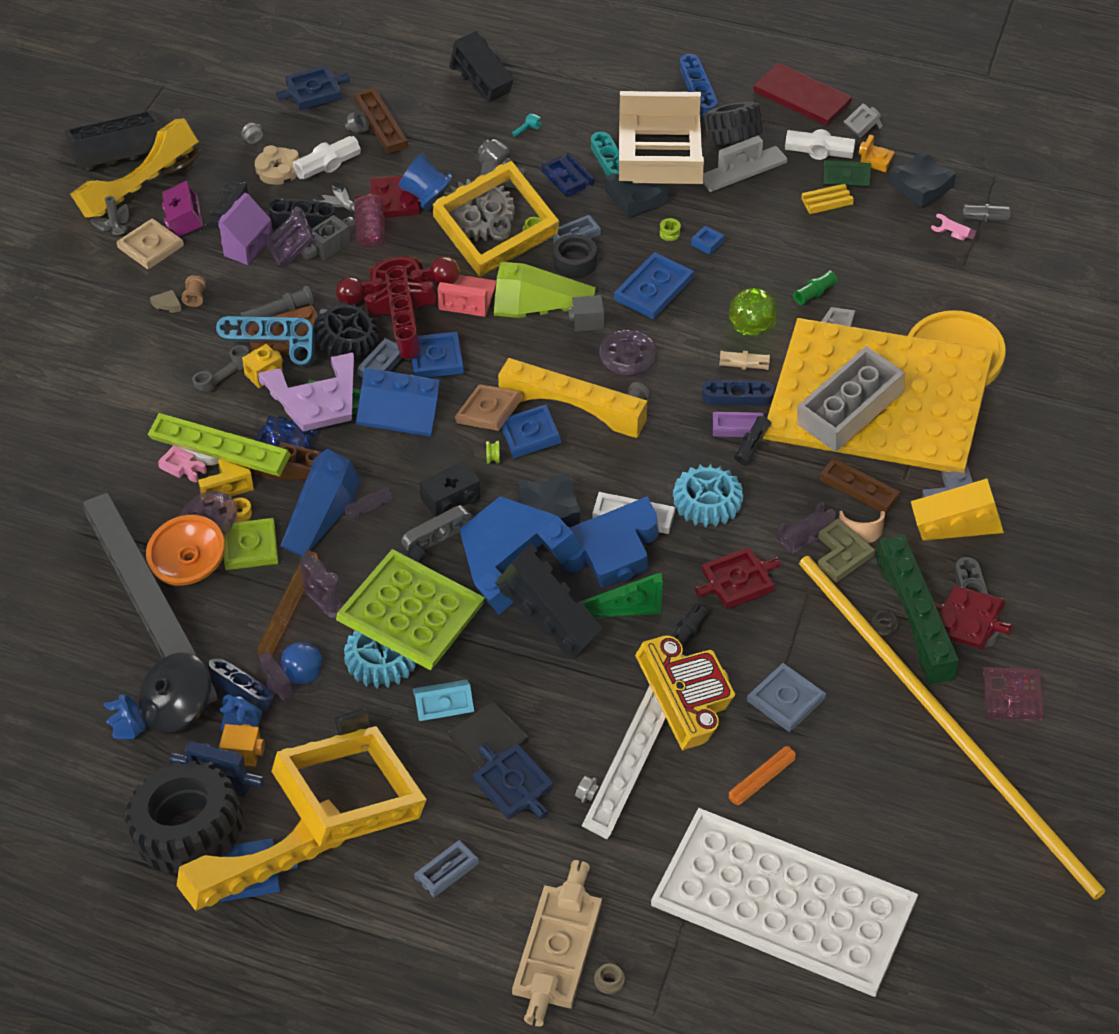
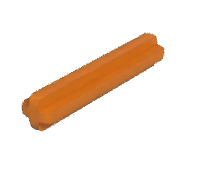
M789 746L783 747L729 791L730 801L736 806L741 805L795 760L796 753Z

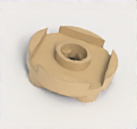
M270 145L263 149L264 152L259 154L255 160L256 174L260 176V180L267 184L280 185L284 184V180L291 178L292 181L297 178L293 168V161L298 160L299 155L294 149L276 148Z

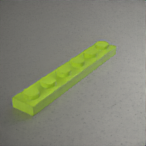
M161 413L156 417L148 433L149 437L153 440L279 477L291 456L287 449Z

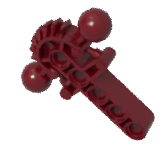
M402 254L400 257L393 256L388 260L384 258L382 263L377 262L376 267L370 268L371 281L362 282L356 277L342 279L336 288V296L341 304L346 301L348 305L352 306L355 303L357 306L365 299L367 310L371 312L372 317H377L380 314L391 315L399 354L403 358L410 359L416 357L421 352L415 310L425 304L433 305L437 302L434 285L431 281H434L437 285L440 282L454 284L459 279L460 267L454 259L440 257L435 259L430 268L423 269L419 258L413 259L412 255L404 257Z

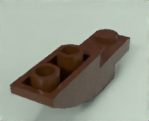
M280 442L279 447L287 449L291 454L280 477L252 468L248 469H250L251 475L283 480L307 479L315 457L322 452Z

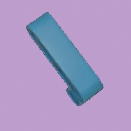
M226 316L217 322V333L226 341L290 343V358L296 365L304 368L310 366L314 361V326L305 318ZM230 324L234 328H241V332L230 330L228 334L224 331V328H228ZM258 324L259 332L253 336L249 335L248 328L250 325ZM277 324L284 326V332L280 336H274L272 332ZM308 325L309 331L307 335L298 336V327ZM301 349L308 351V357L304 361L296 359V354Z

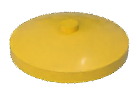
M965 311L935 313L918 322L908 334L910 337L993 350L986 386L996 379L1003 368L1005 360L1003 337L991 322L979 315Z

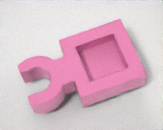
M172 446L158 461L160 469L178 478L186 474L192 482H198L196 471L204 474L207 472L206 465L203 462L195 461L193 454L177 446Z

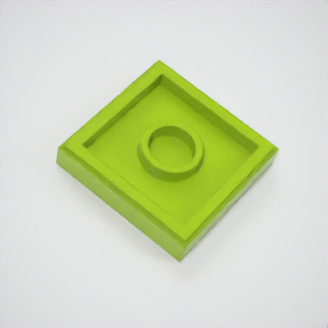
M274 518L222 524V534L225 539V570L278 564Z

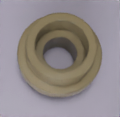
M604 964L595 973V986L603 993L614 994L624 986V973L615 964ZM606 978H612V979H614L615 981H614V982H611V983H608V982H605L604 980H605Z

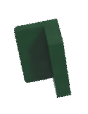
M824 161L823 184L870 186L871 163Z

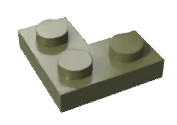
M839 519L819 531L818 538L833 551L818 560V566L835 583L874 557L875 549Z

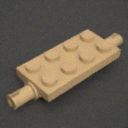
M579 860L572 861L567 882H564L562 886L554 888L544 885L512 988V995L531 999L524 1017V1021L530 1025L533 1024L534 1018L536 1019L535 1026L543 1025L549 1003L572 1009L602 906V898L590 896L585 892L584 883L590 869L586 862L582 861L579 870Z

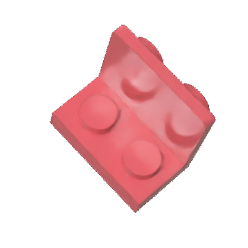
M459 275V279L454 284L440 282L437 289L439 310L486 317L496 289V280Z

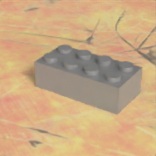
M865 346L797 406L798 425L836 452L904 391L905 372Z

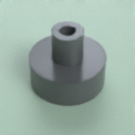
M356 110L347 116L345 128L347 131H352L359 135L368 130V119L362 111Z

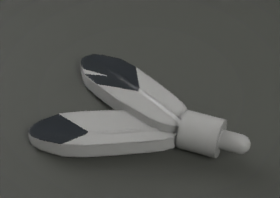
M334 183L332 186L335 197L328 195L313 197V201L329 202L335 207H344L349 211L358 210L356 204L349 200L345 187L340 183Z

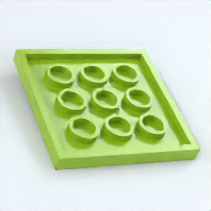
M392 549L338 611L336 620L432 670L481 608L485 597Z

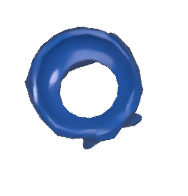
M121 694L119 695V700L104 703V707L108 710L120 709L107 719V723L113 727L112 736L114 739H134L146 730V724L140 715L139 707L129 695Z
M230 694L224 696L222 700L223 707L220 709V712L224 713L221 730H224L225 724L240 726L246 724L258 727L262 718V711L259 708L250 704L242 697H234Z

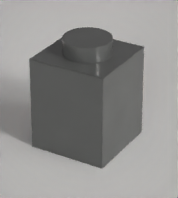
M601 295L572 297V307H568L569 322H574L575 331L604 329V310Z

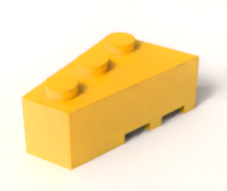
M988 479L911 501L923 541L1004 533Z

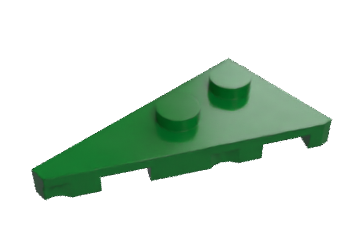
M662 573L654 574L581 601V603L594 618L661 614Z

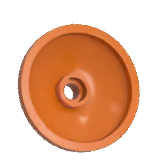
M199 515L179 516L167 521L154 532L147 545L146 560L151 572L159 580L171 585H190L205 579L216 570L224 557L225 539L218 525L212 520Z

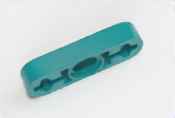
M606 132L594 133L591 136V149L606 176L619 174V150L613 139ZM613 155L614 158H605L604 156Z

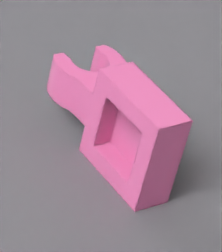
M942 214L936 215L937 218L942 219L943 224L941 227L932 225V230L939 233L950 230L953 231L952 237L962 241L965 240V237L973 240L976 233L975 230L951 221Z

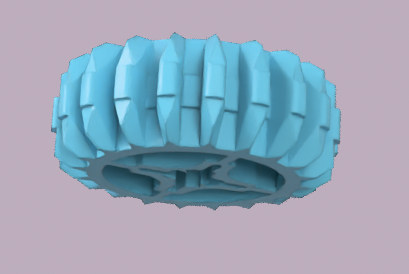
M711 464L708 468H703L699 465L697 470L690 467L688 473L682 472L673 489L674 505L678 509L679 515H684L686 522L693 520L695 526L703 523L705 528L708 524H713L717 527L719 522L726 525L728 519H734L736 513H739L741 502H743L741 483H738L737 476H731L730 470L723 472L721 466L717 469L712 468Z
M354 630L353 636H348L347 644L344 648V660L350 675H354L357 682L363 680L366 687L374 683L376 688L380 684H385L389 688L390 682L393 681L399 685L400 677L408 679L409 672L414 671L416 662Z

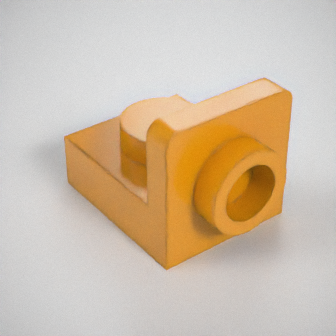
M869 135L866 142L863 141L859 148L861 162L871 163V168L886 172L894 159L895 152L874 146V136Z

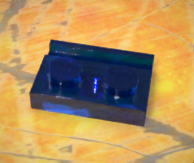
M567 153L564 158L560 156L542 164V172L566 197L586 189V186L589 184L591 186L594 185V177L570 153Z

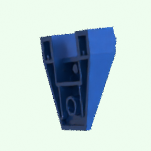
M501 496L459 529L473 582L498 615L514 602L500 592L495 582L530 543L536 548L543 544L560 564L564 563L582 548L574 533L558 516Z

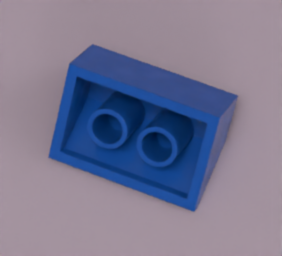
M365 368L356 425L431 437L439 380Z

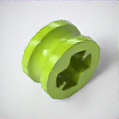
M673 218L661 221L660 237L666 241L677 240L680 237V222Z
M486 441L487 464H490L491 461L500 463L499 441L493 444L490 441Z

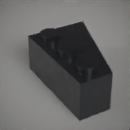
M477 31L455 41L449 67L452 70L457 69L461 72V78L464 81L470 80L474 84L472 86L476 92L485 100L491 102L511 91L514 80L511 72L505 69L498 55L492 52L487 41Z

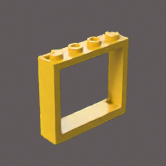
M512 161L497 166L486 175H480L472 183L460 186L452 194L440 197L433 203V217L479 277L498 268L500 262H508L558 234L559 220ZM510 179L542 221L481 255L449 212Z
M377 726L278 751L271 771L319 847L419 819L426 802V798ZM368 751L399 797L328 817L298 769Z

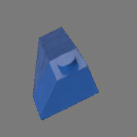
M328 448L315 457L280 545L281 547L304 558L352 504L361 479L350 460Z

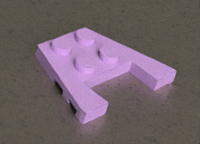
M353 353L331 357V365L336 378L295 387H287L281 368L259 373L260 383L270 390V394L275 400H279L284 406L286 413L302 431L352 420Z

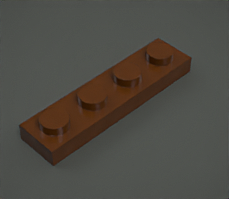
M375 88L354 93V101L360 111L366 115L370 127L386 153L408 148L406 137Z

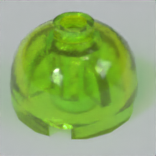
M754 287L745 288L739 291L731 300L728 319L729 322L733 323V328L748 335H759L760 331L767 329L768 332L774 327L777 318V305L774 298L767 291Z

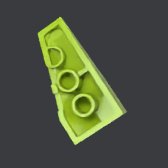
M500 262L496 282L494 316L521 318L526 317V313L540 312V315L548 314V310L561 309L565 312L568 311V307H572V297L595 296L596 287L527 264Z

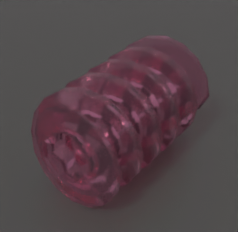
M364 195L354 203L356 241L362 247L375 248L384 244L383 199L378 195Z

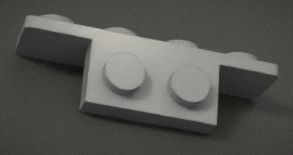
M756 136L719 150L718 168L703 173V185L712 192L787 163V157L777 146L762 151L763 140Z

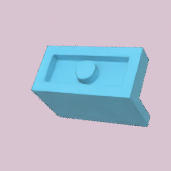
M468 680L413 689L419 721L474 712L471 687Z

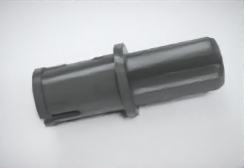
M964 204L963 220L977 219L984 220V222H987V220L1007 221L1010 219L1011 210L1009 207L988 206V204H985V206Z

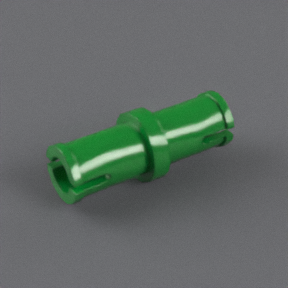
M828 271L817 279L809 280L806 286L793 293L794 300L797 304L803 305L814 297H820L825 290L837 284V276L834 272Z

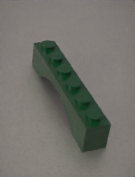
M901 535L880 539L876 560L884 580L889 582L903 604L914 636L919 664L928 685L955 680L959 662L906 536Z

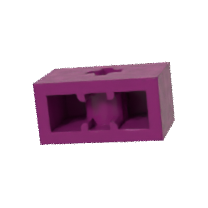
M187 181L162 192L164 200L162 208L166 213L164 222L169 230H173L180 237L203 226L198 196Z

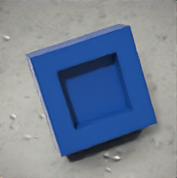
M704 226L691 238L692 246L709 255L724 242L723 234L707 226Z

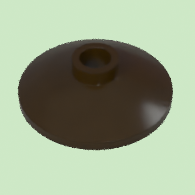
M199 147L193 148L190 153L175 158V164L161 169L162 174H172L180 171L184 175L193 169L191 164L199 157L202 152Z

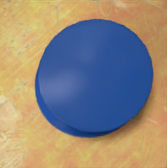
M422 153L411 163L402 177L398 188L418 197L421 207L428 211L433 209V203L443 196L452 174L450 172H447L446 175L442 172L440 173Z

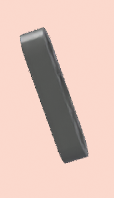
M456 506L409 530L403 536L401 543L408 552L411 551L413 546L426 550L459 533V529L473 519V516L465 506Z

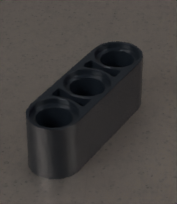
M275 199L268 205L272 227L277 230L308 232L334 215L336 217L335 206L329 202Z

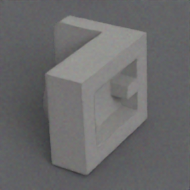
M864 103L844 121L845 126L859 138L874 125L878 129L883 126L879 119L881 117L880 113L874 107L868 108Z

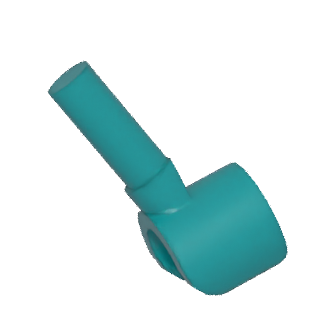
M529 114L525 123L512 132L513 136L516 137L530 127L536 130L540 129L542 123L539 122L541 117Z

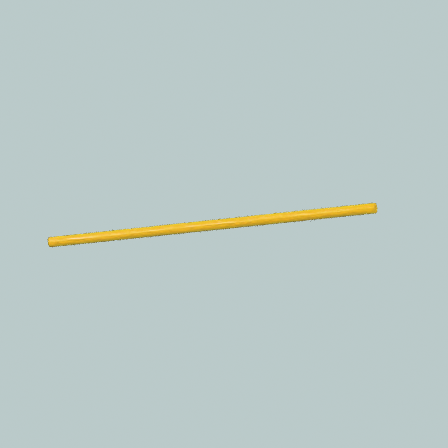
M810 556L803 557L799 565L1090 896L1094 900L1100 898L1106 891L812 558Z

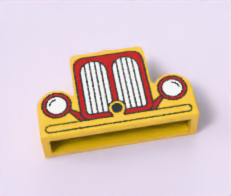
M662 636L644 641L635 656L683 751L702 745L709 740L718 727L719 720L716 712L725 710L735 696V693L729 683L728 674L722 669L712 650L681 657L683 651L681 643L672 636Z

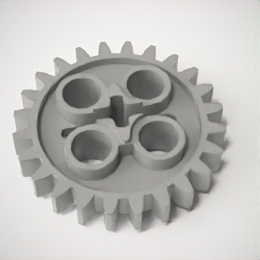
M467 179L466 185L471 183L469 179ZM458 182V188L463 186L461 182ZM451 186V193L444 192V196L446 197L456 191L457 188ZM496 186L454 209L449 214L467 238L474 237L475 242H477L479 237L487 241V236L490 235V222L493 218L503 216L509 221H513L515 210L513 198H510V192H505L504 186L498 188ZM499 226L497 231H502L504 226Z

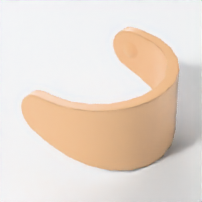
M839 510V520L865 542H874L882 535L884 511H881L880 519L877 521L859 523L849 520L844 516L843 511Z

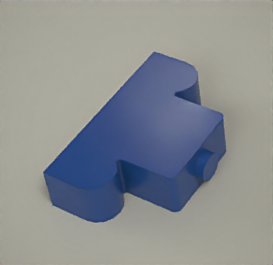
M648 497L570 527L569 529L574 533L582 548L560 565L566 572L576 573L581 571L586 563H589L601 588L620 581H628L634 575L648 570L647 553L642 543L654 541L659 534L657 515Z

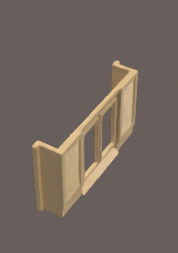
M620 91L619 181L703 184L704 157H702L700 92ZM635 134L689 135L690 143L635 142ZM635 149L690 150V157L635 156Z

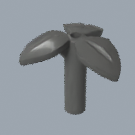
M107 196L105 202L109 220L106 218H92L91 223L102 231H108L113 228V235H121L128 232V227L121 225L127 223L130 217L127 204H124L117 210L114 197Z

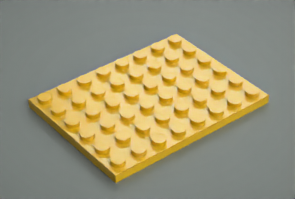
M797 318L767 418L772 424L763 439L835 452L798 425L797 406L867 346L905 372L904 391L836 452L945 472L965 473L993 357V350Z

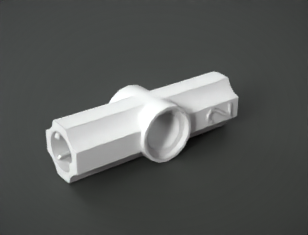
M823 129L816 130L813 133L788 130L785 150L809 153L812 158L817 160L825 159L827 156L852 159L855 139L831 136L828 131Z
M349 136L331 145L324 142L319 144L311 154L293 161V168L299 179H306L324 170L327 173H331L339 168L341 162L359 155L361 148L354 136Z

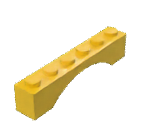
M185 118L175 119L157 132L155 143L149 155L132 173L109 182L87 181L70 193L85 217L99 218L107 212L105 202L107 196H113L115 204H119L125 199L123 197L125 194L139 190L142 187L141 183L146 179L149 181L157 177L160 169L163 167L168 168L175 164V158L190 153L193 150L192 146L199 141Z
M508 358L498 374L499 388L521 391L523 399L520 402L532 399H552L566 402L593 414L613 431L634 438H638L647 421V400Z
M329 799L320 803L328 817L341 814ZM301 819L293 832L269 849L239 857L205 855L180 866L177 887L195 911L206 906H213L219 900L231 894H238L246 887L257 882H264L270 876L281 871H287L295 864L306 859H313L325 850L340 846L344 841L319 847Z

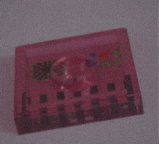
M983 668L986 718L1043 720L1044 709L1039 669Z

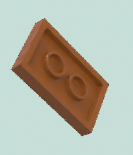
M313 305L272 317L305 318L313 325L315 318H317V313ZM282 324L274 326L273 335L280 336L284 332V326ZM250 325L248 334L251 336L256 335L260 329L259 325ZM308 325L299 326L297 335L301 337L307 335L309 331ZM249 342L253 350L267 344L272 350H277L282 357L290 355V343Z

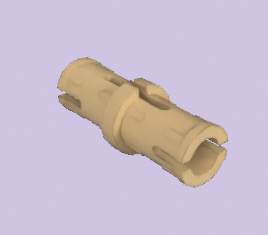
M721 351L719 366L741 367V370H746V368L769 370L770 355L749 354L748 351H743V353Z

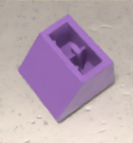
M246 193L235 201L228 212L222 215L218 221L224 256L249 265L273 237L271 219Z

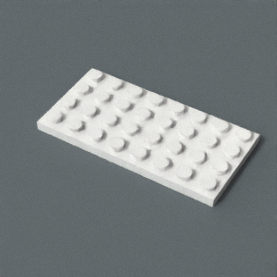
M698 808L651 900V906L876 997L915 906L918 894Z

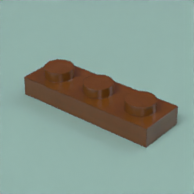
M835 458L827 464L819 476L820 481L880 512L884 511L885 514L899 499L900 491Z

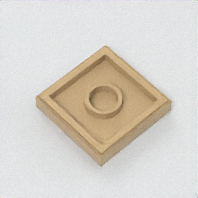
M153 218L117 241V247L148 270L184 246L183 240Z

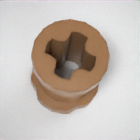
M191 275L185 281L186 290L182 293L181 299L189 307H198L203 303L202 293L206 290V280L200 276Z

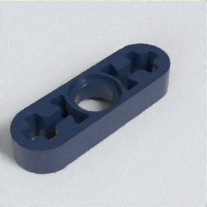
M709 380L702 386V400L711 405L765 406L772 403L775 389L767 381ZM741 390L744 394L737 396L732 394V391Z
M212 659L209 661L207 668L210 673L211 682L234 697H242L261 711H268L271 708L274 693L269 688L226 660Z

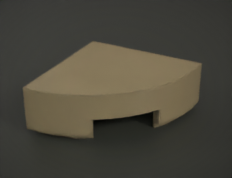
M173 290L150 297L151 304L156 309L169 310L171 313L182 311Z

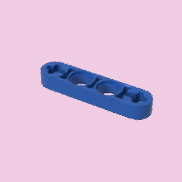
M693 54L683 55L680 58V72L688 91H706V93H700V115L703 116L709 110L717 107V98L700 59ZM691 77H699L700 79H691Z

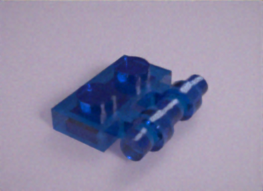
M268 416L267 426L262 425L255 441L279 447L280 442L308 449L311 443L310 436L315 437L317 428L302 431L295 422L288 421L286 417L278 416L275 418Z

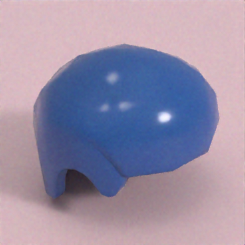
M296 642L286 647L281 656V674L287 681L295 684H307L318 678L322 666V655L316 646L307 642Z

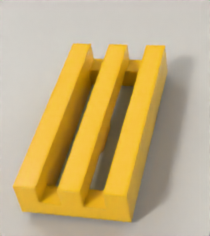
M841 184L802 193L801 200L809 214L853 205L854 198L850 196L849 190H846L847 186Z

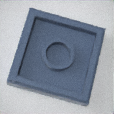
M782 663L747 696V702L788 732H791L825 699L826 693Z

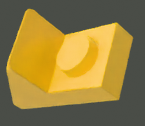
M218 459L220 474L198 480L204 504L254 490L250 469Z

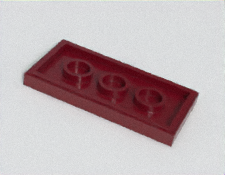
M777 63L753 87L754 92L826 126L848 107L852 101L851 96L780 63Z

